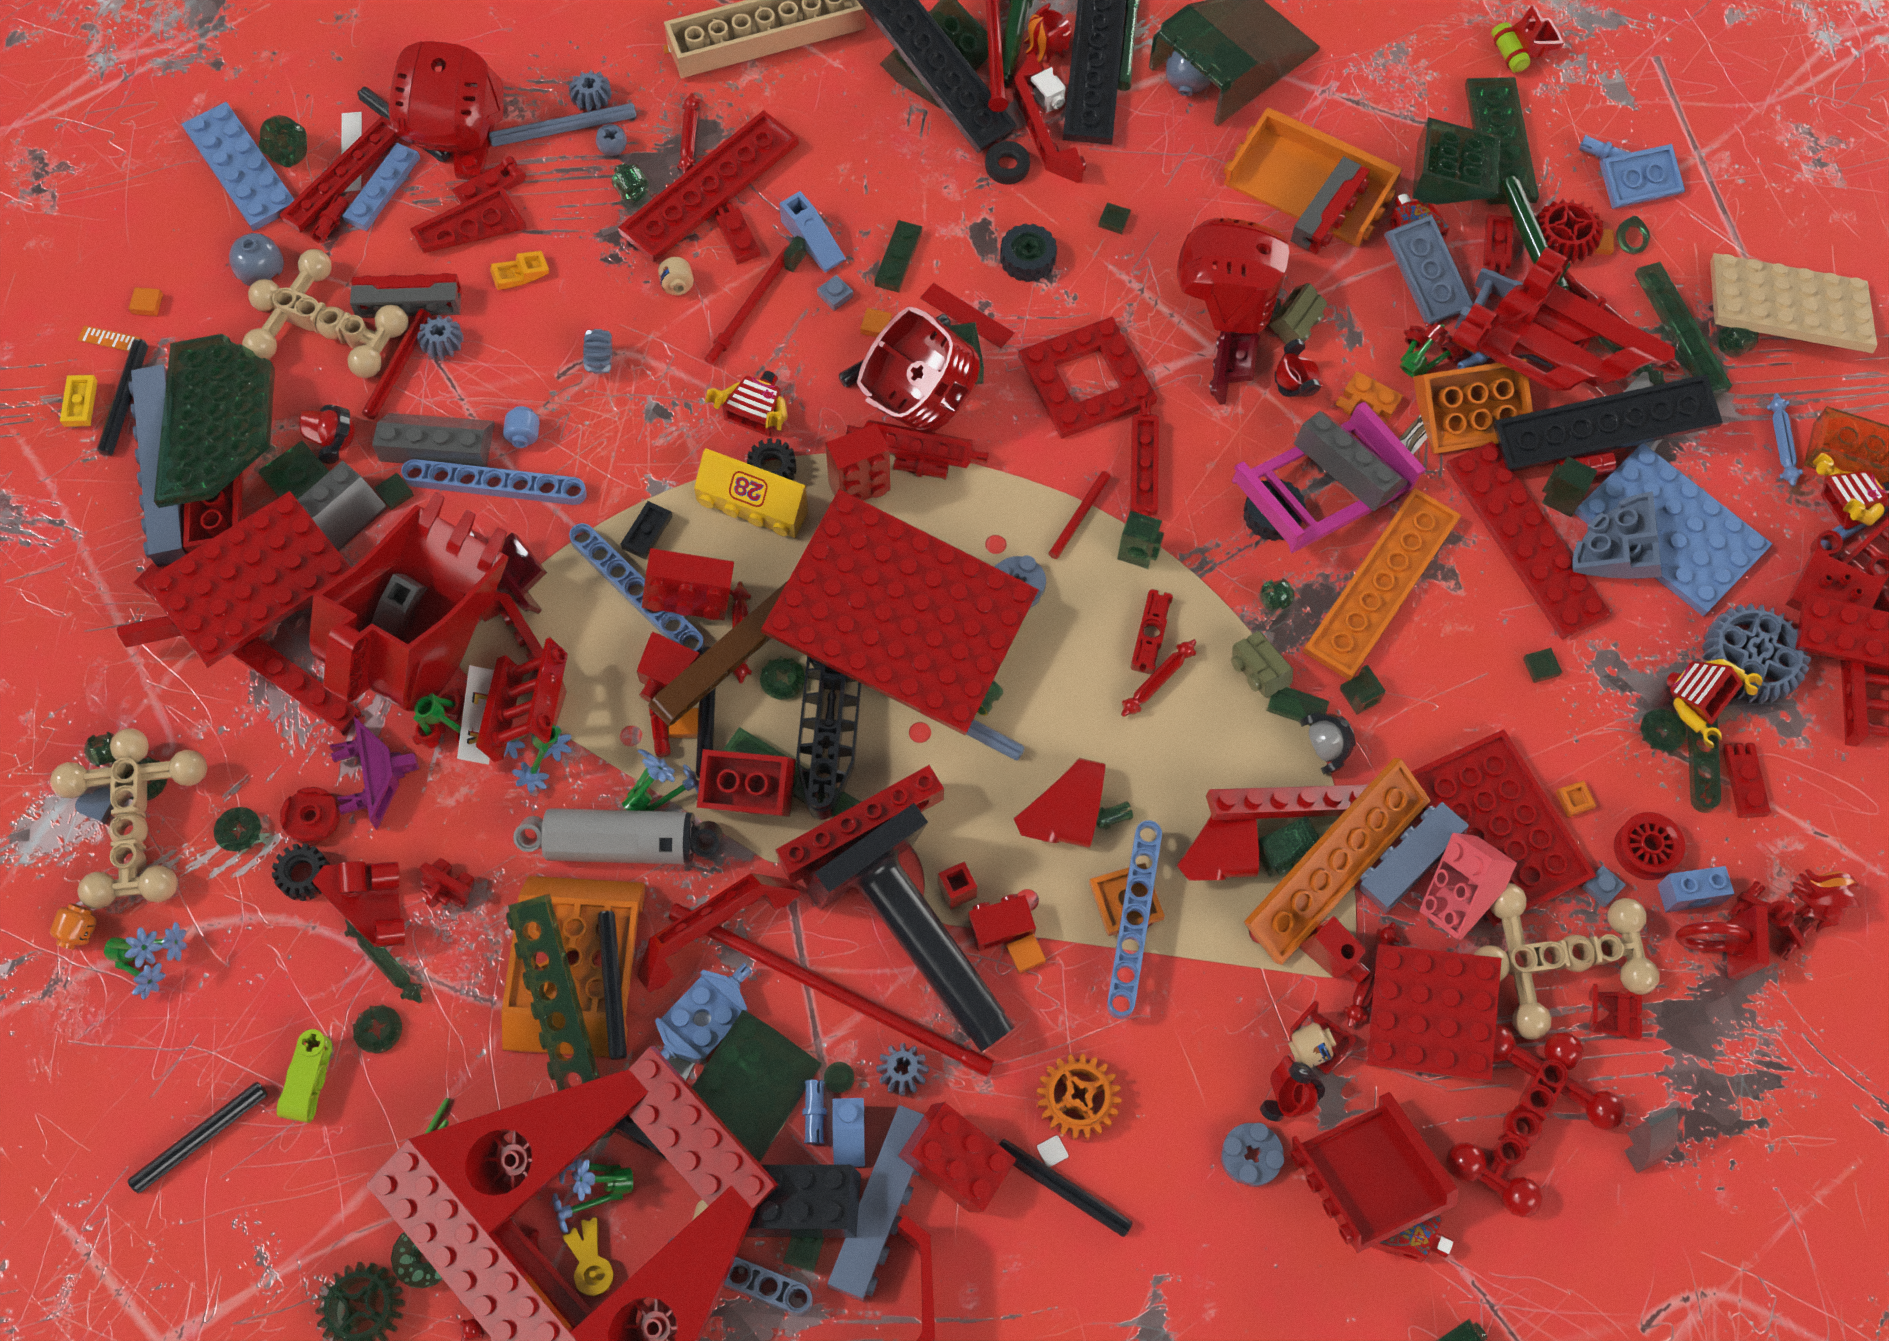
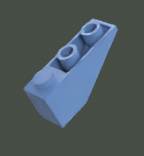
M801 191L779 203L781 222L824 272L829 271L846 260L817 210Z

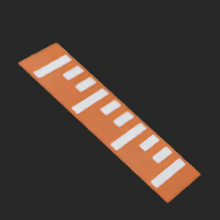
M84 325L77 341L129 351L132 341L134 339L140 340V337Z

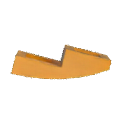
M542 251L517 254L516 261L493 263L490 266V272L497 290H502L537 280L549 274V268Z

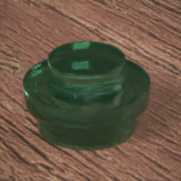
M835 1062L829 1065L824 1073L825 1085L832 1092L844 1093L854 1083L853 1069L844 1062Z

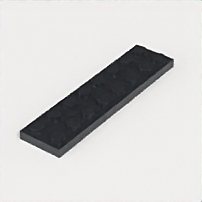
M857 0L977 153H980L1015 130L1017 124L1006 110L994 112L989 108L988 102L991 98V91L919 0Z
M1078 0L1063 140L1112 145L1126 0Z
M1704 374L1495 420L1493 425L1505 466L1513 472L1556 463L1559 460L1597 454L1720 427L1723 421L1708 375Z

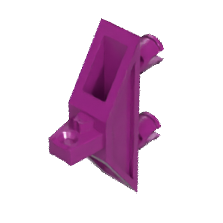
M354 717L357 734L355 740L330 744V748L333 751L331 756L334 763L359 756L365 788L360 793L338 796L337 800L341 804L339 810L344 815L367 809L370 822L377 830L399 786V779L404 778L405 773L419 769L418 758L414 753L401 755L400 752L391 753L383 742Z

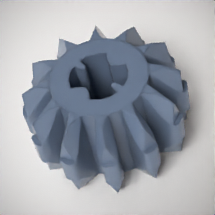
M590 70L589 73L585 74L581 71L580 77L573 76L572 83L569 84L571 101L574 105H577L580 111L587 109L589 112L592 109L599 110L601 106H608V100L612 96L610 82L601 72L594 74Z
M438 314L436 320L428 318V324H420L421 332L417 333V338L421 350L424 353H428L432 359L439 356L443 361L445 355L453 357V351H461L460 343L464 342V336L457 321L453 322L450 316L442 319Z
M602 329L586 331L583 345V362L587 372L602 374L609 373L611 370L613 341L609 331Z
M900 1043V1051L898 1052L895 1047L889 1046L890 1056L881 1054L880 1061L883 1064L876 1067L877 1073L884 1074L879 1078V1083L881 1085L889 1083L887 1088L889 1093H893L896 1087H899L900 1096H905V1088L907 1087L913 1094L916 1093L915 1083L924 1085L926 1082L922 1075L928 1073V1066L921 1065L926 1061V1056L924 1054L915 1056L917 1054L916 1046H912L909 1052H907L905 1043ZM903 1064L905 1068L908 1065V1073L902 1075L900 1071L897 1074V1066Z

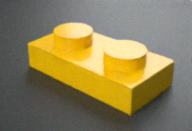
M94 375L67 376L60 422L63 427L91 426L98 382Z

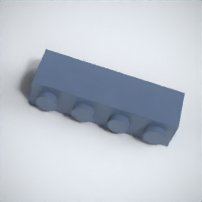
M1443 802L1436 808L1433 805L1430 806L1421 816L1423 821L1416 828L1410 826L1400 837L1403 841L1396 848L1391 846L1380 857L1382 862L1376 869L1372 866L1369 867L1360 877L1363 881L1360 885V891L1385 914L1442 858L1452 833L1466 834L1469 825Z

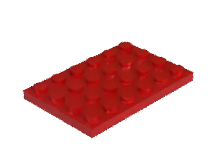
M291 491L142 582L208 668L313 601V594L350 570L351 567Z
M1505 729L1411 771L1431 800L1423 808L1424 812L1433 805L1436 808L1443 802L1469 825L1466 832L1467 835L1480 837L1517 862L1509 883L1517 885L1525 893L1527 902L1523 913L1567 893L1596 877L1593 869ZM1490 908L1485 912L1493 927L1502 924V919L1494 915Z

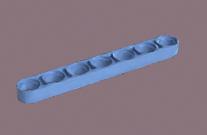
M418 459L407 461L401 468L405 482L412 487L568 505H578L587 496L583 481L576 477ZM419 468L422 470L420 476L416 478L408 477L411 469ZM440 471L448 473V477L443 481L434 479L435 475ZM472 474L475 476L472 483H461V478L464 475ZM498 477L501 479V483L496 487H490L487 485L488 480ZM519 480L528 482L527 487L523 490H516L513 486ZM551 483L555 487L551 492L543 493L540 491L543 484ZM572 486L581 488L580 493L576 496H569L566 492Z
M584 523L573 526L569 533L573 547L664 637L683 646L687 639L695 638L699 641V645L692 650L699 652L701 655L702 648L705 647L701 633L682 615L665 611L650 613L646 608H641L643 592L635 596L629 593V589L636 584L644 587L645 579L591 526ZM581 532L590 534L589 539L582 543L577 542L575 537ZM603 549L608 552L603 560L593 558V554L597 550ZM616 567H623L626 570L625 574L619 578L611 576V571ZM671 620H677L681 623L680 628L676 631H668L665 626Z
M1151 820L1141 822L1137 826L1134 835L1107 1000L1109 1014L1117 1019L1129 1017L1136 1003L1162 838L1160 826ZM1145 828L1152 829L1156 833V839L1146 842L1141 838L1140 832ZM1139 856H1147L1151 859L1152 866L1148 869H1141L1136 865V859ZM1136 883L1144 884L1148 893L1144 897H1137L1132 893L1131 887ZM1131 911H1137L1142 915L1143 922L1139 925H1132L1127 921L1126 915ZM1127 939L1135 940L1139 950L1134 954H1128L1123 950L1122 943ZM1121 968H1129L1133 971L1134 979L1129 983H1124L1119 980L1117 972ZM1116 997H1124L1128 1000L1130 1007L1127 1011L1119 1012L1113 1007L1112 1001Z

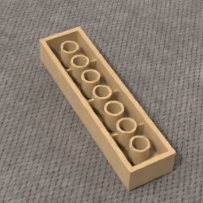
M744 0L665 21L664 26L667 43L680 77L684 78L866 29L865 10L857 0Z

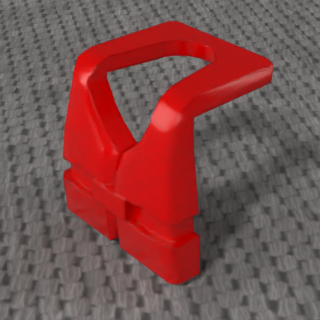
M1593 984L1589 991V1000L1592 1001L1589 1031L1617 1038L1622 1036L1628 1040L1639 1041L1642 1038V1019L1639 1017L1642 1013V995L1627 992L1626 994L1620 992H1598V984ZM1598 1004L1602 1005L1609 1013L1601 1021H1598Z
M1314 1001L1291 1027L1289 1039L1291 1042L1292 1034L1300 1029L1308 1016L1314 1023H1318L1323 1030L1329 1028L1336 1042V1045L1331 1047L1333 1057L1331 1060L1316 1066L1324 1075H1328L1340 1062V1057L1345 1056L1354 1046L1356 1038L1347 1031L1343 1032L1338 1025L1318 1013L1319 1002Z

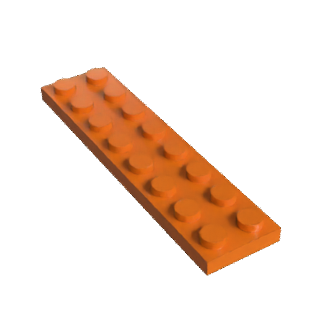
M1414 487L1304 647L1303 653L1351 681L1459 521L1461 514Z
M1394 757L1244 921L1245 925L1275 963L1282 965L1357 883L1363 873L1375 863L1431 801L1402 759Z

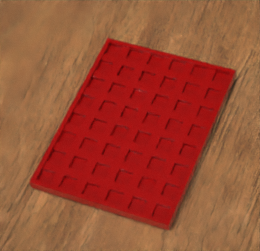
M838 489L761 628V633L966 735L1039 589Z

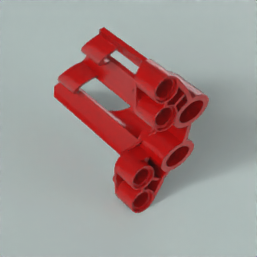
M1548 247L1544 249L1536 264L1533 265L1523 284L1517 285L1509 291L1494 311L1475 303L1451 340L1474 354L1479 351L1554 391H1569L1582 382H1586L1593 387L1613 383L1631 377L1634 371L1645 365L1653 364L1658 367L1675 359V347L1557 285L1556 283L1570 259ZM1601 336L1624 349L1603 360L1573 343L1586 338ZM1534 354L1557 368L1545 373L1514 355Z

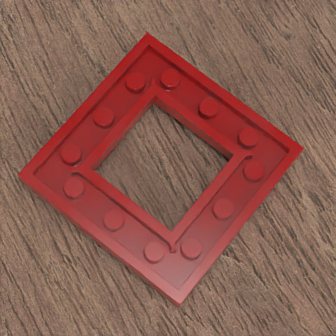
M1113 316L1018 350V357L1061 439L1140 410V401L1142 399H1145V408L1147 399L1151 400V405L1157 404L1158 398ZM1100 351L1119 387L1074 403L1056 366Z

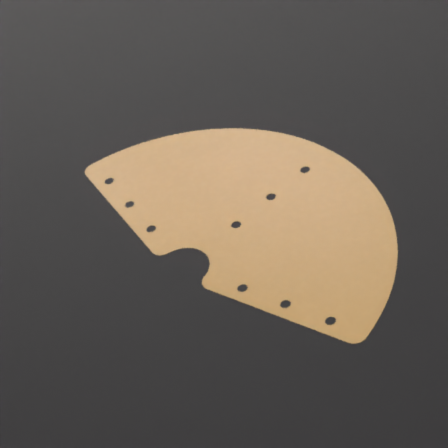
M826 453L795 456L797 471L794 474L793 481L806 485L808 514L796 538L788 535L780 536L767 527H756L743 518H733L714 507L706 508L696 500L694 490L696 480L648 498L605 520L593 529L645 579L649 555L645 560L623 550L620 543L647 501L671 511L673 517L653 548L734 561L731 589L734 590L738 582L742 581L748 593L751 594V599L745 601L750 614L789 580L835 497L828 482ZM890 453L891 490L881 497H872L864 500V502L993 567L1006 558L1013 556L1023 557L1026 555L1033 557L1036 563L1042 567L1046 576L1045 591L1040 597V601L1035 606L1029 608L977 711L978 713L974 717V720L1022 744L1024 752L1020 759L1014 760L967 734L963 735L862 684L855 765L831 817L819 820L810 814L797 762L795 764L790 817L696 808L698 793L695 787L690 791L685 790L669 800L687 812H693L694 816L702 821L717 823L724 835L763 859L779 863L775 849L930 765L944 787V800L921 812L928 821V824L915 844L912 845V848L918 855L924 872V898L940 921L946 925L971 928L968 920V911L973 910V906L983 902H989L990 905L999 903L1001 898L1007 895L1018 894L1024 889H1030L1039 898L1038 906L1031 911L1036 926L1035 937L1116 948L1118 934L1107 935L1089 885V880L1128 868L1130 866L1137 826L1143 821L1151 820L1156 822L1162 830L1154 888L1165 918L1147 927L1144 952L1318 977H1332L1299 947L1282 965L1275 963L1262 945L1251 939L1249 929L1244 921L1340 816L1256 819L1259 846V874L1257 878L1189 881L1176 866L1211 816L1206 799L1209 789L1335 786L1331 773L1323 775L1321 768L1326 766L1327 762L1316 754L1309 738V728L1311 725L1308 724L1301 727L1299 720L1306 715L1290 686L1278 690L1277 693L1268 698L1264 697L1259 690L1255 692L1251 689L1247 676L1243 672L1239 673L1235 670L1231 663L1234 644L1244 638L1247 639L1248 636L1252 635V632L1209 586L1159 545L1117 518L1092 506L1058 559H1053L1048 553L1082 500L1034 481L970 463L967 468L949 465L946 480L925 475L921 478L917 477L914 473L893 470L896 454ZM779 459L762 463V468L767 471H775L782 466V462ZM586 532L575 540L580 543L586 542L590 534ZM992 535L1003 537L1007 543L1006 549L999 554L990 553L985 547L988 537ZM570 542L541 564L547 574L528 591L542 609L539 614L530 610L527 612L522 610L515 602L517 598L513 592L508 593L541 647L544 649L545 640L551 637L568 653L562 680L567 693L556 726L561 728V734H570L572 741L637 781L646 769L642 760L648 759L637 752L639 749L651 753L656 758L664 759L668 766L674 769L675 772L672 775L675 781L671 782L666 779L665 782H661L659 779L654 780L649 788L661 796H665L683 784L682 781L688 778L683 772L684 764L689 766L696 775L697 738L669 737L671 754L661 758L655 754L648 707L649 702L642 699L639 695L645 684L639 681L637 668L652 631L660 635L662 634ZM603 549L597 550L593 554V558L603 560L608 552ZM616 567L611 571V576L615 578L622 577L626 570L623 567ZM638 584L633 585L629 589V593L635 596L643 592L644 587ZM1154 589L1159 591V595H1164V592L1173 595V599L1166 618L1168 620L1161 649H1159L1157 655L1156 670L1172 653L1178 651L1176 646L1182 642H1189L1195 639L1197 641L1194 647L1196 655L1185 658L1184 664L1146 703L1140 704L1141 712L1122 717L1121 713L1124 709L1122 701L1133 698L1135 691L1152 675L1134 671L1130 667L1148 592ZM730 594L725 621L709 620L690 615L683 616L701 633L705 647H712L732 629V606L735 600ZM647 609V611L650 612V613H658V612H659V611H652V610H650V609ZM499 614L486 622L482 619L478 623L459 666L467 676L469 665L494 670L497 658L507 655L515 664L520 665L528 662L525 654L529 653L526 646L520 648L512 634L516 631L512 624L507 626ZM671 620L666 624L665 628L668 631H676L680 628L681 623L677 620ZM1148 626L1144 629L1145 634L1149 637H1156L1160 633L1154 626ZM689 638L684 642V646L690 649H695L699 645V641L695 638ZM771 638L748 658L746 664L752 670V673L745 677L742 684H739L737 677L732 672L716 687L713 750L783 756L796 759L807 662L806 655ZM533 672L523 675L521 684L529 681V677ZM809 678L807 693L818 692L819 680ZM858 681L847 682L846 694L857 696ZM825 689L822 719H825L827 713L828 693H830L828 689ZM835 690L834 692L836 694L834 720L838 718L840 690ZM534 691L518 697L516 706L532 700ZM699 702L693 708H699ZM806 703L805 718L816 717L817 705ZM856 706L845 707L844 719L855 721ZM918 722L927 724L931 729L930 738L923 743L914 742L909 736L910 727ZM627 726H636L642 731V740L635 746H626L620 740V733ZM803 728L802 744L813 743L814 730ZM854 731L842 732L841 745L852 747ZM825 749L823 758H828V749ZM801 753L800 764L802 770L811 767L812 755ZM851 756L840 757L839 771H847L851 762ZM1078 758L1106 764L1099 813L1090 848L1064 842L1051 843L1021 836L1013 818L1045 792ZM822 773L818 775V777L820 778H827L830 776L827 773ZM805 780L806 788L808 790L809 781ZM840 782V783H837V790H838V788H839L841 782ZM820 793V803H823L825 794ZM1145 828L1140 832L1141 838L1146 842L1156 839V833L1152 829ZM1139 856L1136 859V865L1145 863L1147 869L1152 866V861L1147 856ZM965 861L978 886L977 898L950 910L938 886V873ZM1353 886L1321 922L1335 916L1356 939L1355 886ZM1127 939L1122 943L1124 950H1139L1135 940Z

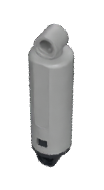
M550 808L545 811L543 819L538 816H528L523 819L514 832L513 840L517 848L525 852H532L541 847L543 857L547 861L691 865L694 853L702 857H709L715 854L721 844L723 833L720 826L713 821H703L695 825L693 812ZM525 829L535 831L537 838H529L525 834ZM709 834L714 842L706 844L701 841L700 835Z

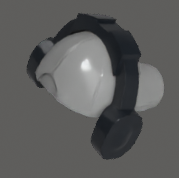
M1320 711L1310 713L1300 719L1301 727L1313 723L1309 728V738L1316 754L1325 762H1331L1321 768L1323 775L1333 773L1345 766L1344 761L1351 755L1353 747L1356 746L1355 734L1349 722L1343 716L1339 717L1331 713L1321 714Z

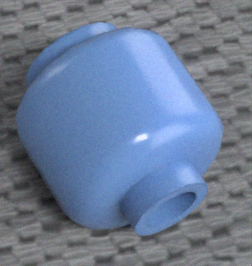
M518 406L513 408L505 416L504 438L517 448H525L535 443L540 426L538 415L528 407Z

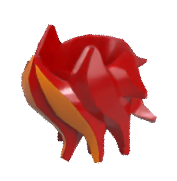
M1050 3L1038 9L1031 16L1028 25L1029 37L1024 41V44H1030L1026 55L1032 52L1035 55L1039 54L1038 62H1041L1047 53L1046 64L1050 63L1056 51L1061 58L1064 57L1063 48L1066 51L1069 49L1072 33L1070 22L1059 11L1049 9Z
M1806 869L1807 876L1802 873L1798 875L1804 885L1794 882L1792 885L1794 888L1791 892L1805 903L1797 910L1795 915H1801L1802 918L1812 917L1819 920L1816 932H1819L1822 928L1839 925L1844 918L1847 907H1861V904L1850 890L1854 886L1857 887L1859 885L1853 876L1842 871L1816 875L1810 869Z

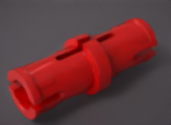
M335 195L326 210L321 211L318 223L310 232V237L315 242L325 243L333 228L338 227L341 215L349 206L348 201L344 197Z
M899 453L895 455L896 459H894L893 470L914 473L917 477L921 478L925 475L943 480L947 479L946 474H948L949 463L928 460L926 456L917 458Z

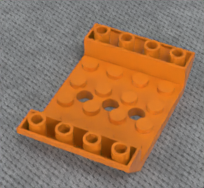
M541 876L527 877L518 897L501 1011L503 1051L610 1057L602 967H597L593 964L595 956L601 953L598 913L601 911H613L615 915L625 1039L627 1043L628 1027L625 1019L638 915L643 913L646 883ZM538 950H548L549 958L545 962L536 963L533 960L534 954ZM570 951H576L580 956L579 960L573 965H567L563 962L565 954Z

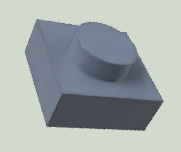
M835 275L817 288V295L835 311L853 298V290L840 277Z
M1602 865L1595 873L1596 877L1587 881L1582 889L1605 908L1626 884Z

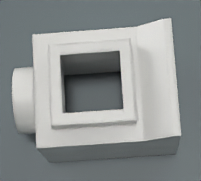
M1052 67L1031 77V81L1036 85V88L1033 89L1034 99L1040 104L1045 113L1059 109L1065 104L1066 87L1057 76H1054Z

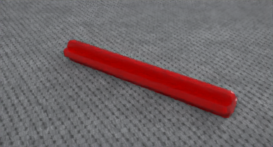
M420 309L416 313L362 410V414L365 417L374 420L380 412L418 343L417 333L421 332L420 324H428V318L431 319L432 317L426 310Z

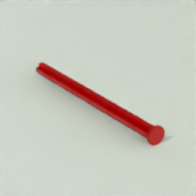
M986 0L991 90L988 106L994 112H1002L1007 109L1008 100L1005 97L999 0Z

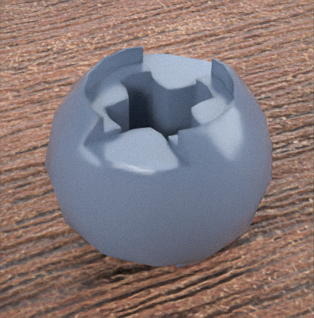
M607 124L597 131L596 145L600 152L608 156H616L625 150L627 136L621 127Z

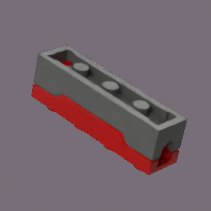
M1343 156L1295 224L1290 241L1307 250L1309 249L1316 255L1323 246L1327 248L1334 235L1332 232L1335 229L1339 230L1346 218L1344 216L1346 212L1351 213L1358 201V195H1364L1368 189L1370 181L1367 178L1370 169L1362 167L1360 164Z
M392 274L388 276L364 275L362 277H352L350 305L354 314L361 318L375 317L376 312L386 305L399 306L405 311L407 316H415L420 309L426 310L431 315H460L462 288L457 274Z

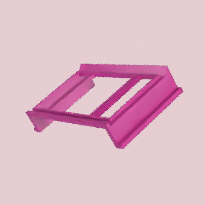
M1366 402L1357 405L1350 420L1341 424L1350 433L1354 432L1370 450L1409 481L1405 487L1382 506L1411 492L1419 476L1425 473L1426 469ZM1297 446L1252 469L1244 461L1235 465L1234 469L1236 472L1232 479V482L1238 484L1285 539L1291 554L1373 511L1359 500L1316 522L1273 472L1306 455ZM1264 476L1306 524L1307 528L1302 529L1259 478Z

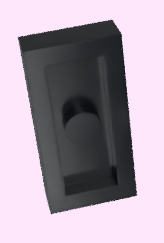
M647 501L620 543L621 548L646 560L650 548L654 547L673 517L672 512Z

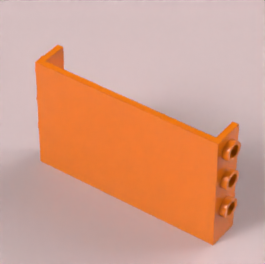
M1267 107L1257 124L1250 126L1246 134V141L1239 143L1234 154L1235 158L1228 160L1223 173L1226 174L1225 186L1299 220L1343 156L1360 164L1362 167L1370 169L1367 178L1370 181L1368 189L1364 195H1358V201L1351 213L1346 212L1344 215L1346 218L1339 230L1335 229L1332 232L1334 237L1359 248L1364 239L1368 241L1375 228L1372 226L1375 221L1380 222L1385 212L1384 205H1390L1396 194L1394 189L1398 183L1402 168Z

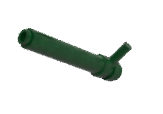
M1009 0L1011 5L1002 40L1004 87H1008L1013 82L1029 9L1032 7L1034 0Z
M1510 176L1501 182V191L1534 265L1546 247L1549 248L1520 180L1516 179L1515 176ZM1570 262L1556 283L1566 290L1570 288L1563 276L1569 269Z

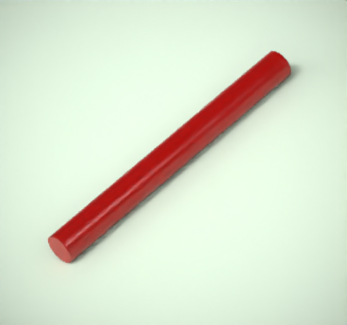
M1102 471L1049 551L1048 554L1051 558L1058 559L1110 479L1111 476L1108 472Z

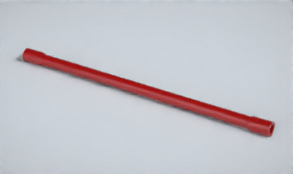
M675 903L668 919L675 922L692 910ZM719 925L710 929L706 936L960 1062L964 1067L985 1077H988L994 1065V1060L972 1049H966Z

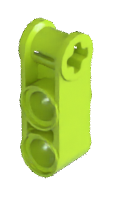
M316 1029L304 1031L298 1038L292 1062L287 1070L285 1086L277 1104V1116L279 1118L310 1123L315 1116L319 1094L324 1085L326 1070L331 1053L333 1052L331 1040ZM318 1042H320L319 1047H313L312 1050L310 1049L312 1045H317Z

